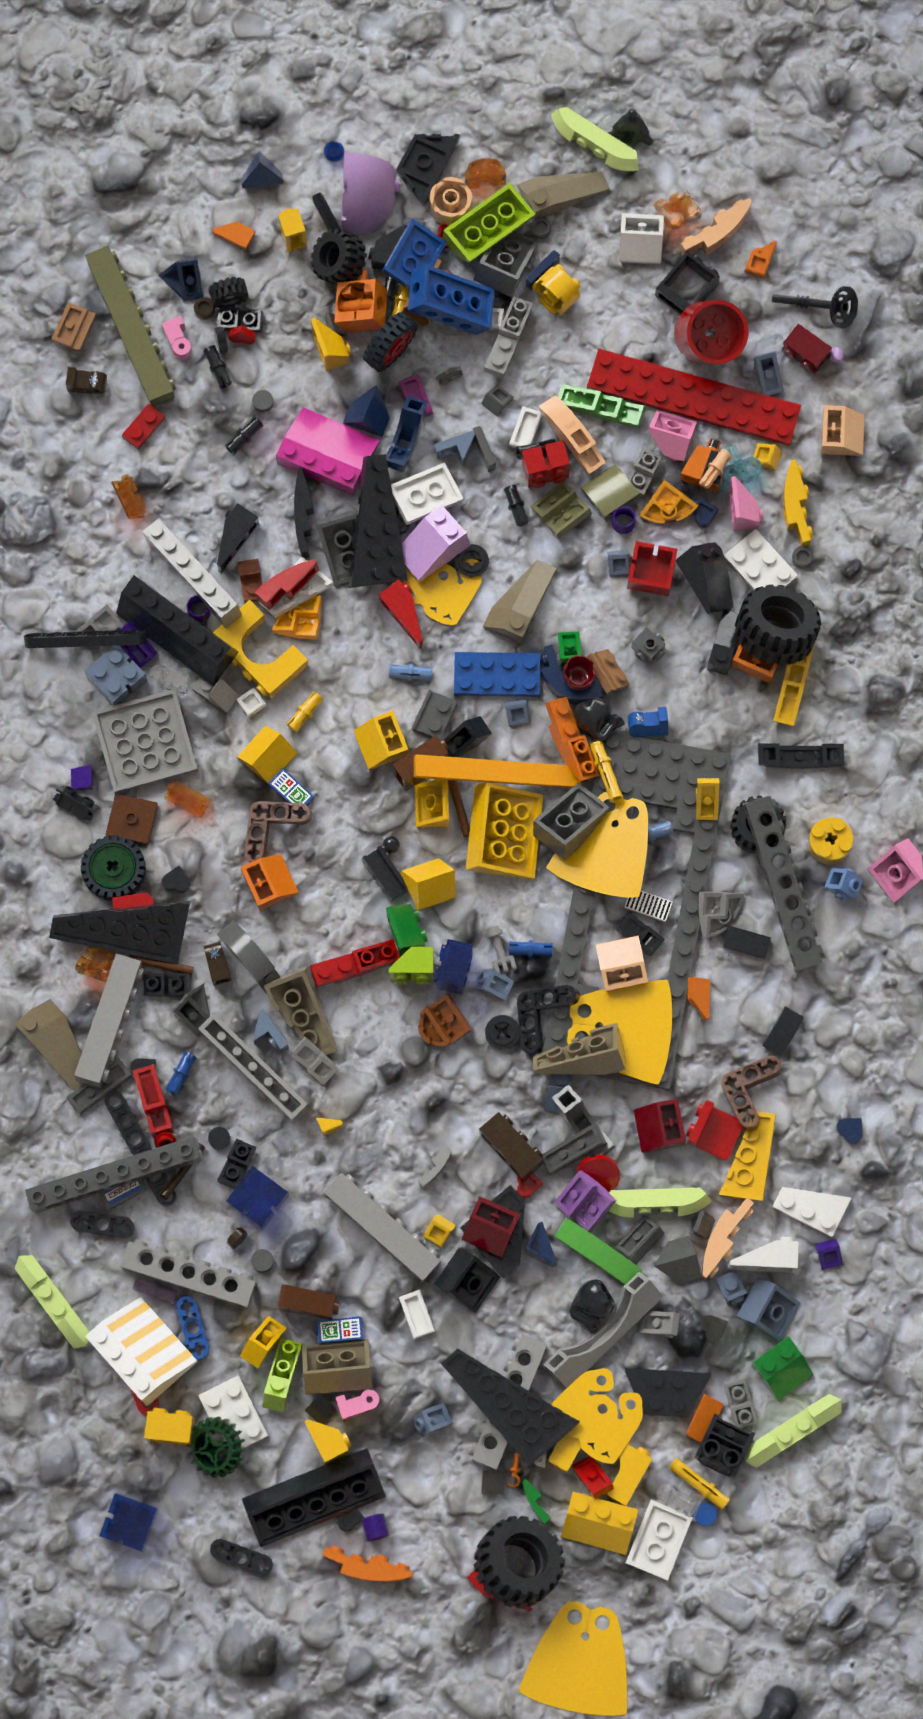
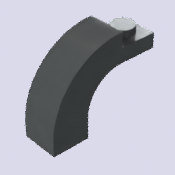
M232 921L217 933V936L227 949L244 965L267 994L264 985L281 976L250 936L235 921Z
M570 1085L552 1097L555 1107L574 1134L579 1133L594 1123L597 1124L585 1108L582 1099ZM600 1127L599 1129L606 1144L591 1152L594 1157L600 1154L606 1156L616 1148Z

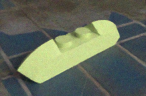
M568 107L559 108L551 114L557 130L568 141L575 139L578 145L583 148H589L598 158L606 159L605 164L612 168L623 171L639 170L637 153L634 149Z
M701 1188L611 1190L609 1193L615 1198L616 1202L609 1212L622 1217L634 1218V1210H638L639 1214L651 1213V1210H660V1213L674 1212L673 1209H677L678 1216H685L700 1211L712 1200Z
M19 1256L15 1270L72 1347L74 1349L85 1347L89 1342L86 1338V1335L90 1333L34 1256Z
M828 1394L749 1446L745 1455V1462L757 1468L841 1414V1399Z

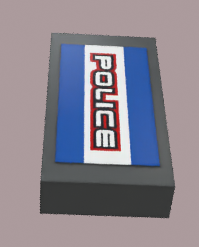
M143 1180L99 1194L109 1211L147 1191Z

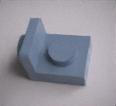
M485 969L477 978L478 984L476 989L485 991L501 1001H506L514 981L493 969Z
M736 1270L715 1279L726 1304L732 1302L735 1305L745 1300L744 1296L748 1292L744 1288Z
M444 1403L423 1410L413 1417L415 1428L420 1432L421 1437L453 1424Z

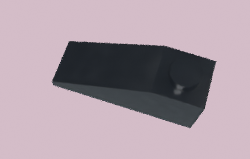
M238 503L234 508L230 507L225 514L226 519L217 561V568L221 573L259 525L258 517Z
M728 610L723 611L707 670L728 675L738 640L735 633V622L738 613Z

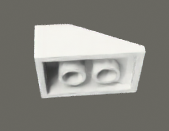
M780 1237V1240L773 1241L731 1260L728 1264V1270L795 1273L798 1268V1241H793L792 1237Z

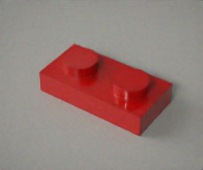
M148 403L123 432L122 438L139 450L165 420V416Z
M588 1456L572 1465L574 1473L594 1499L614 1489L613 1483L593 1457Z

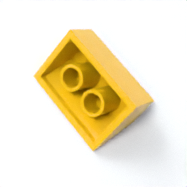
M572 1492L561 1537L626 1555L638 1509Z

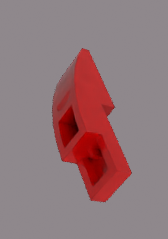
M394 939L354 950L347 955L312 964L309 968L315 986L320 987L333 982L335 984L378 970L395 963L400 956Z

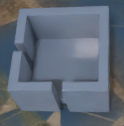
M113 646L85 670L88 680L112 706L121 704L129 697L127 685H129L130 691L134 693L147 682L145 673L133 660L131 661L130 657L120 646Z

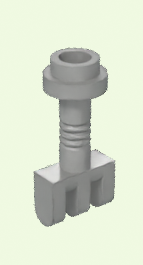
M499 925L486 929V937L492 939L497 952L498 960L492 961L494 970L501 973L499 966H502L504 973H509L507 967L509 963L513 971L517 970L513 955L506 957L500 938L503 930L499 928Z

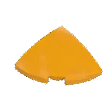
M664 480L639 516L655 523H665V521L672 520L679 521L689 516L699 505Z
M316 595L294 607L289 612L287 611L280 615L273 626V632L292 638L318 640L322 596Z

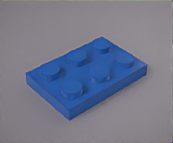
M412 219L405 228L382 272L410 291L411 271L424 265L434 267L447 242L415 219Z

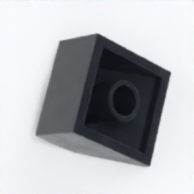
M459 1247L434 1284L457 1302L476 1313L500 1276L475 1255Z

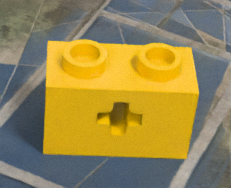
M288 208L278 214V219L287 252L307 247L306 230L299 209Z

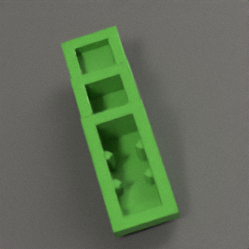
M562 384L558 398L570 410L637 428L641 427L646 408L643 405L624 402L623 398L603 395L601 391Z
M565 1218L554 1235L555 1238L581 1257L592 1262L624 1285L638 1272L643 1271L619 1252L568 1218Z

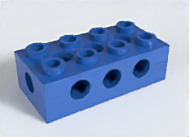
M424 265L411 271L408 311L474 335L491 329L494 289L429 265Z

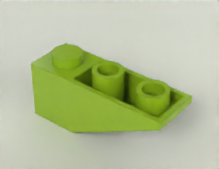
M280 1338L263 1395V1408L284 1413L302 1343Z

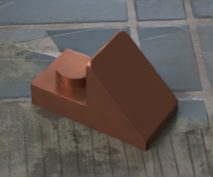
M259 559L237 562L244 603L249 600L252 602L258 601L254 592L263 585Z

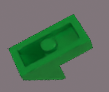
M579 631L558 633L560 666H565L569 658L575 655H582Z

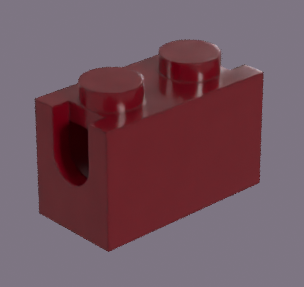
M799 323L783 342L784 346L782 347L783 353L788 358L797 360L803 369L809 372L812 371L815 374L828 359L832 351L831 346Z

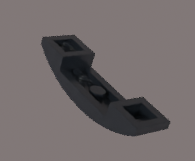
M780 743L757 744L759 766L808 769L845 765L844 744H822L821 746H780Z

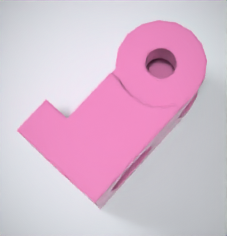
M182 316L162 323L163 331L174 356L179 360L188 359L191 356L192 350L189 340L184 338L182 330L185 329Z
M366 1390L361 1396L346 1400L344 1395L336 1397L342 1420L344 1421L376 1409L379 1404L378 1394L373 1390Z

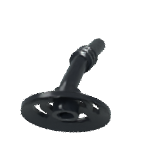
M849 286L840 287L834 293L831 301L812 299L809 296L805 298L804 295L794 297L772 294L771 300L772 303L795 305L797 308L798 306L800 308L805 306L806 309L808 307L830 309L831 321L837 328H846L851 325L858 310L857 294ZM845 291L847 294H840V292ZM848 301H851L849 314H847V311L849 309ZM836 319H843L844 321L837 322Z

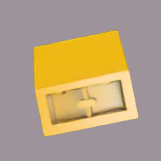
M393 710L373 717L353 730L368 771L399 760L409 753Z

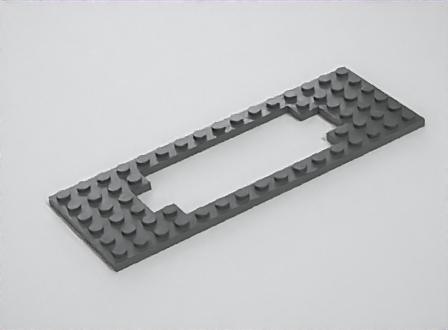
M613 732L607 741L602 742L607 756L611 758V767L623 799L629 800L634 798L648 805L677 810L673 831L694 834L667 979L672 998V1032L667 1063L659 1085L649 1083L618 1072L591 1076L670 1090L688 992V978L691 976L700 927L699 892H706L731 754ZM597 769L599 776L594 779L592 794L599 797L602 793L607 792L599 769ZM697 778H719L718 820H696ZM610 799L605 800L604 803L610 807L608 812L613 811L615 803L610 802ZM633 806L626 811V816L629 819L632 816ZM574 885L555 987L571 985L577 988L580 996L599 990L598 987L578 984L595 891ZM569 990L567 995L559 994V998L569 999L570 996H573V993L569 992ZM582 1004L578 1007L579 1016L587 1018L591 1015L592 1010L589 1005ZM570 1006L550 1010L543 1052L556 1046L563 1048L568 1045V1030L573 1025V1020L570 1017ZM598 1022L594 1026H596V1028L603 1027V1024L601 1022ZM579 1031L575 1038L578 1037L580 1040L589 1035L585 1031Z

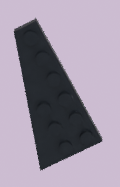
M386 454L363 457L360 480L362 488L361 496L358 497L359 514L356 515L353 540L354 556L350 566L352 574L351 581L348 583V589L394 583L398 579L401 582L407 580Z
M191 901L54 915L49 938L178 964Z
M456 1349L441 1362L446 1371L529 1467L580 1423L577 1419L507 1379L460 1349Z

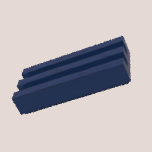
M553 250L526 276L525 286L530 291L533 289V284L551 267H555L560 263V254L556 250Z

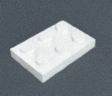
M445 463L391 484L394 503L406 525L423 519L441 505L447 509L461 503L464 499Z
M756 529L724 555L727 563L752 590L761 586L765 588L766 585L771 584L773 586L784 585L786 588L798 578L796 572Z
M239 1375L198 1395L209 1417L220 1416L222 1420L227 1418L229 1419V1425L232 1423L236 1424L235 1431H242L239 1437L246 1440L241 1443V1446L246 1448L268 1437Z
M650 1500L626 1564L668 1581L693 1517Z

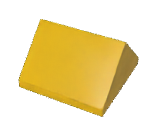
M265 725L237 758L268 784L292 761L298 752L281 733Z
M435 779L415 785V822L417 828L449 827L448 780Z
M439 858L400 872L418 911L456 898L455 870Z

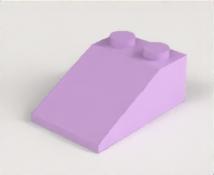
M442 505L424 517L401 544L405 566L418 582L471 546L467 533Z

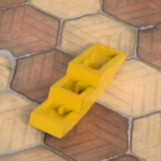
M814 646L811 653L805 659L795 664H787L773 721L794 726Z

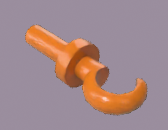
M515 1453L513 1467L509 1469L512 1471L511 1476L518 1479L516 1485H511L508 1482V1486L511 1488L518 1487L521 1482L520 1477L517 1475L518 1472H521V1468H518L520 1459L518 1453Z

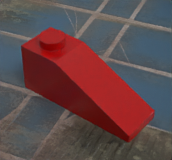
M398 579L379 594V601L420 649L423 643L412 597L413 591L407 583L402 584Z

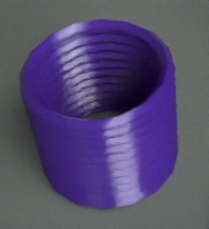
M627 506L617 508L613 513L612 519L614 530L620 534H628L634 529L636 514L633 509ZM621 514H627L632 518L633 522L629 526H621L615 519Z
M194 595L187 601V612L198 622L202 623L210 617L211 611L207 607L206 612L202 615L192 614L190 609L193 604L204 603L198 595Z
M376 1514L361 1520L366 1541H375L390 1535L385 1514Z

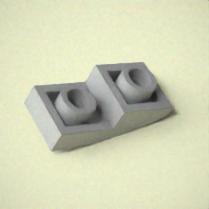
M644 448L628 478L640 493L639 497L642 498L662 459V456Z
M442 1147L432 1154L434 1158L431 1159V1163L435 1168L431 1169V1167H428L419 1174L421 1177L418 1179V1182L423 1189L430 1185L446 1167L452 1155L450 1147L447 1149Z
M745 1377L723 1383L735 1426L744 1428L758 1424Z

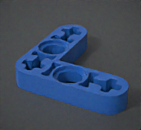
M184 1296L177 1302V1311L186 1342L182 1344L185 1347L189 1346V1350L195 1349L198 1343L201 1346H205V1349L202 1350V1355H198L197 1352L191 1353L199 1361L208 1356L209 1345L197 1303L192 1297ZM184 1301H188L189 1304L193 1303L190 1312L192 1316L196 1314V1318L183 1320V1317H188L187 1312L184 1309L181 1310V1307L184 1306ZM190 1322H197L199 1324V1331L196 1334H189L187 1332V1325Z

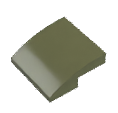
M616 464L580 487L590 503L595 505L604 519L612 515L617 508L627 505L640 495L635 486Z
M565 482L559 483L530 506L540 520L558 538H561L592 514L590 508L577 497L576 492Z

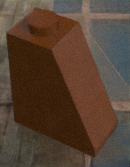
M282 1284L278 1303L280 1311L324 1319H333V1315H338L340 1302L336 1301V1295Z

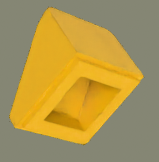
M757 443L752 463L776 470L782 451L776 445Z
M316 1118L323 1136L343 1128L342 1120Z
M437 1214L432 1219L423 1237L442 1248L454 1230L455 1224Z

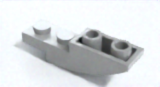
M513 297L499 329L498 337L484 366V372L504 378L522 338L533 303Z

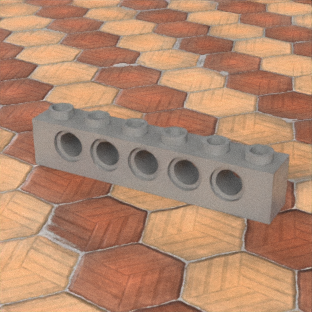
M135 1239L134 1243L128 1242L120 1265L123 1270L249 1309L257 1285L255 1281H252V1276L240 1273V1276L231 1274L232 1270L219 1266V1269L210 1267L211 1263L203 1260H198L196 1263L190 1261L189 1256L177 1253L174 1256L168 1254L169 1250L156 1246V1249L147 1247L148 1243ZM146 1254L153 1256V1261L150 1265H143L141 1263L142 1257ZM166 1261L174 1263V1268L170 1272H165L162 1269ZM187 1268L195 1269L194 1277L190 1279L183 1276L184 1270ZM213 1274L216 1276V1282L210 1286L204 1283L205 1277ZM230 1281H235L238 1284L234 1292H228L225 1289L226 1284Z
M522 1334L521 1339L516 1337L512 1350L515 1351L512 1360L507 1359L503 1371L507 1372L505 1377L510 1379L513 1375H519L522 1378L520 1386L529 1391L547 1344ZM522 1354L528 1355L531 1359V1362L526 1366H522L518 1362V1357ZM489 1420L487 1422L482 1421L478 1434H481L478 1443H473L469 1454L473 1456V1462L497 1471L508 1442ZM489 1437L494 1438L497 1441V1446L494 1449H487L484 1446L485 1439Z

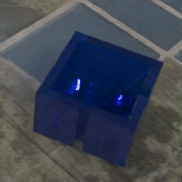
M447 939L446 945L442 944L439 961L442 963L441 966H436L434 982H437V989L463 995L468 977L466 972H469L473 957V945Z
M252 1166L228 1197L226 1203L242 1216L245 1215L247 1220L263 1231L274 1216L271 1207L273 1206L278 1211L289 1197V1193Z
M115 1493L108 1513L114 1515L113 1519L105 1518L99 1536L121 1544L123 1540L122 1545L144 1553L159 1509Z

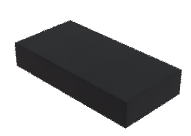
M729 926L723 948L765 959L771 937Z

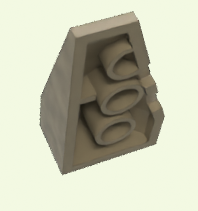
M602 171L540 176L517 184L522 198L536 214L532 218L533 220L538 217L545 218L610 191Z
M536 560L494 604L483 628L522 644L557 568Z
M308 966L289 972L264 985L273 1008L282 1015L286 1023L294 1029L301 1040L306 1037L325 1055L338 1051Z
M51 999L34 1007L15 1023L19 1031L74 1091L85 1084L76 1081L74 1076L81 1057L80 1049L64 1013Z
M614 1023L589 1031V1036L580 1040L576 1037L571 1039L572 1043L563 1048L556 1046L533 1057L534 1074L606 1075L626 1070L625 1053L618 1024Z

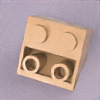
M824 405L821 422L820 454L863 456L864 414L845 406Z
M639 935L596 944L605 991L648 982Z

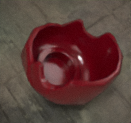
M575 655L569 658L563 669V678L566 685L574 690H585L590 687L596 676L593 661L585 655Z

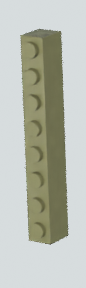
M105 246L86 254L87 264L150 405L155 407L174 399L173 391L176 390L172 378L168 379L165 372H168L164 360L160 361L157 356L160 353L156 342H151L149 338L152 333L148 324H143L141 320L144 315L140 306H135L133 299H136L131 287L127 288L125 281L128 280L124 270H119L117 266L119 259L116 252H111L109 246Z

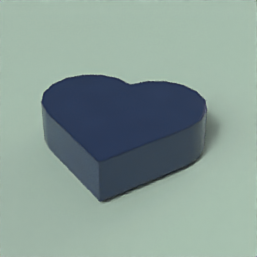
M699 499L695 502L699 506L693 513L696 515V524L699 527L706 528L714 520L719 512V508L706 500Z
M844 1118L839 1120L836 1125L837 1133L845 1136V1140L849 1144L859 1143L862 1139V1118Z

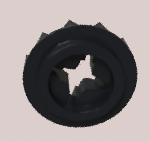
M470 544V547L455 557L456 568L463 576L473 578L481 576L487 570L489 564L488 554L485 549L476 544ZM471 553H473L474 559L479 561L474 563L473 569L466 562V560L470 559Z
M495 1016L486 1025V1040L492 1047L499 1050L510 1049L517 1043L520 1037L519 1025L510 1016ZM508 1025L506 1031L508 1037L502 1036L497 1040L499 1032L496 1028L502 1030Z

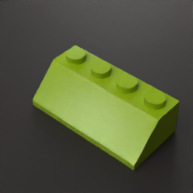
M509 183L444 229L443 240L447 242L446 244L456 256L470 263L536 214L511 183Z

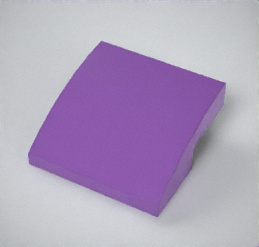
M582 1170L578 1171L555 1201L568 1218L574 1217L583 1229L588 1232H592L616 1202L615 1198L604 1187Z

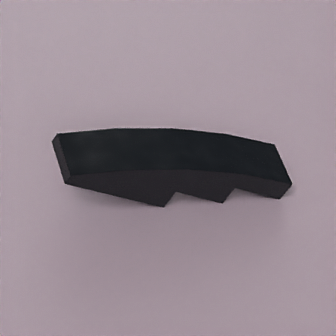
M301 468L298 469L294 492V519L300 556L306 559L309 558V550L305 537L312 536L307 516L314 514V507L303 469Z

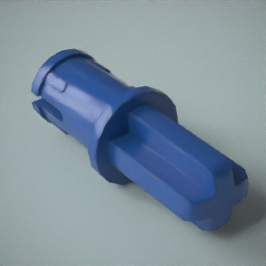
M184 1051L177 1068L173 1069L174 1073L166 1087L169 1093L173 1095L178 1094L185 1078L189 1077L188 1073L197 1059L196 1056H191V1053Z

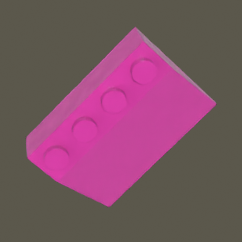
M303 407L285 435L276 453L277 464L295 472L302 468L305 476L354 496L360 485L363 457L374 455L380 440Z

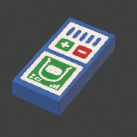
M284 768L268 783L288 803H303L308 806L315 799Z
M361 1316L317 1321L319 1344L363 1339Z

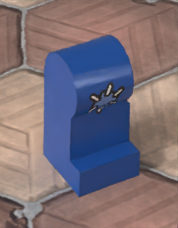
M658 707L657 712H632L627 717L629 734L631 736H668L666 707Z

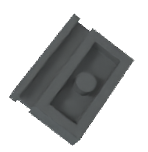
M428 690L412 730H416L430 738L436 735L441 740L458 704L457 701Z

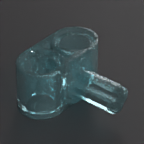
M729 444L724 448L732 456L729 461L730 465L726 466L723 470L722 484L724 487L729 489L731 480L726 477L728 474L736 475L743 485L758 479L761 471L759 459L756 457L742 459L736 444ZM753 466L757 471L753 473L748 472L746 467Z

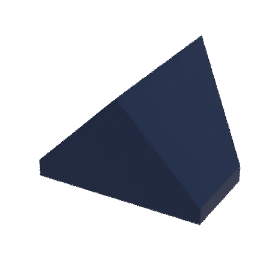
M260 150L241 178L242 188L284 184L283 174Z
M197 258L176 261L158 275L183 301L196 300L203 297Z
M378 385L350 403L343 424L383 437L390 416Z
M539 1222L525 1247L524 1254L550 1267H555L557 1262L544 1224Z

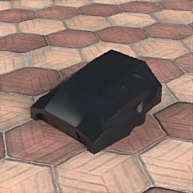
M714 1414L694 1458L702 1465L718 1473L735 1477L755 1433L732 1425L719 1418V1415Z

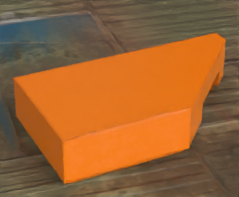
M236 221L213 228L212 234L247 250L256 231Z
M772 241L764 247L752 250L744 272L765 278L777 241Z
M689 977L687 999L699 1011L702 1020H709L710 979Z

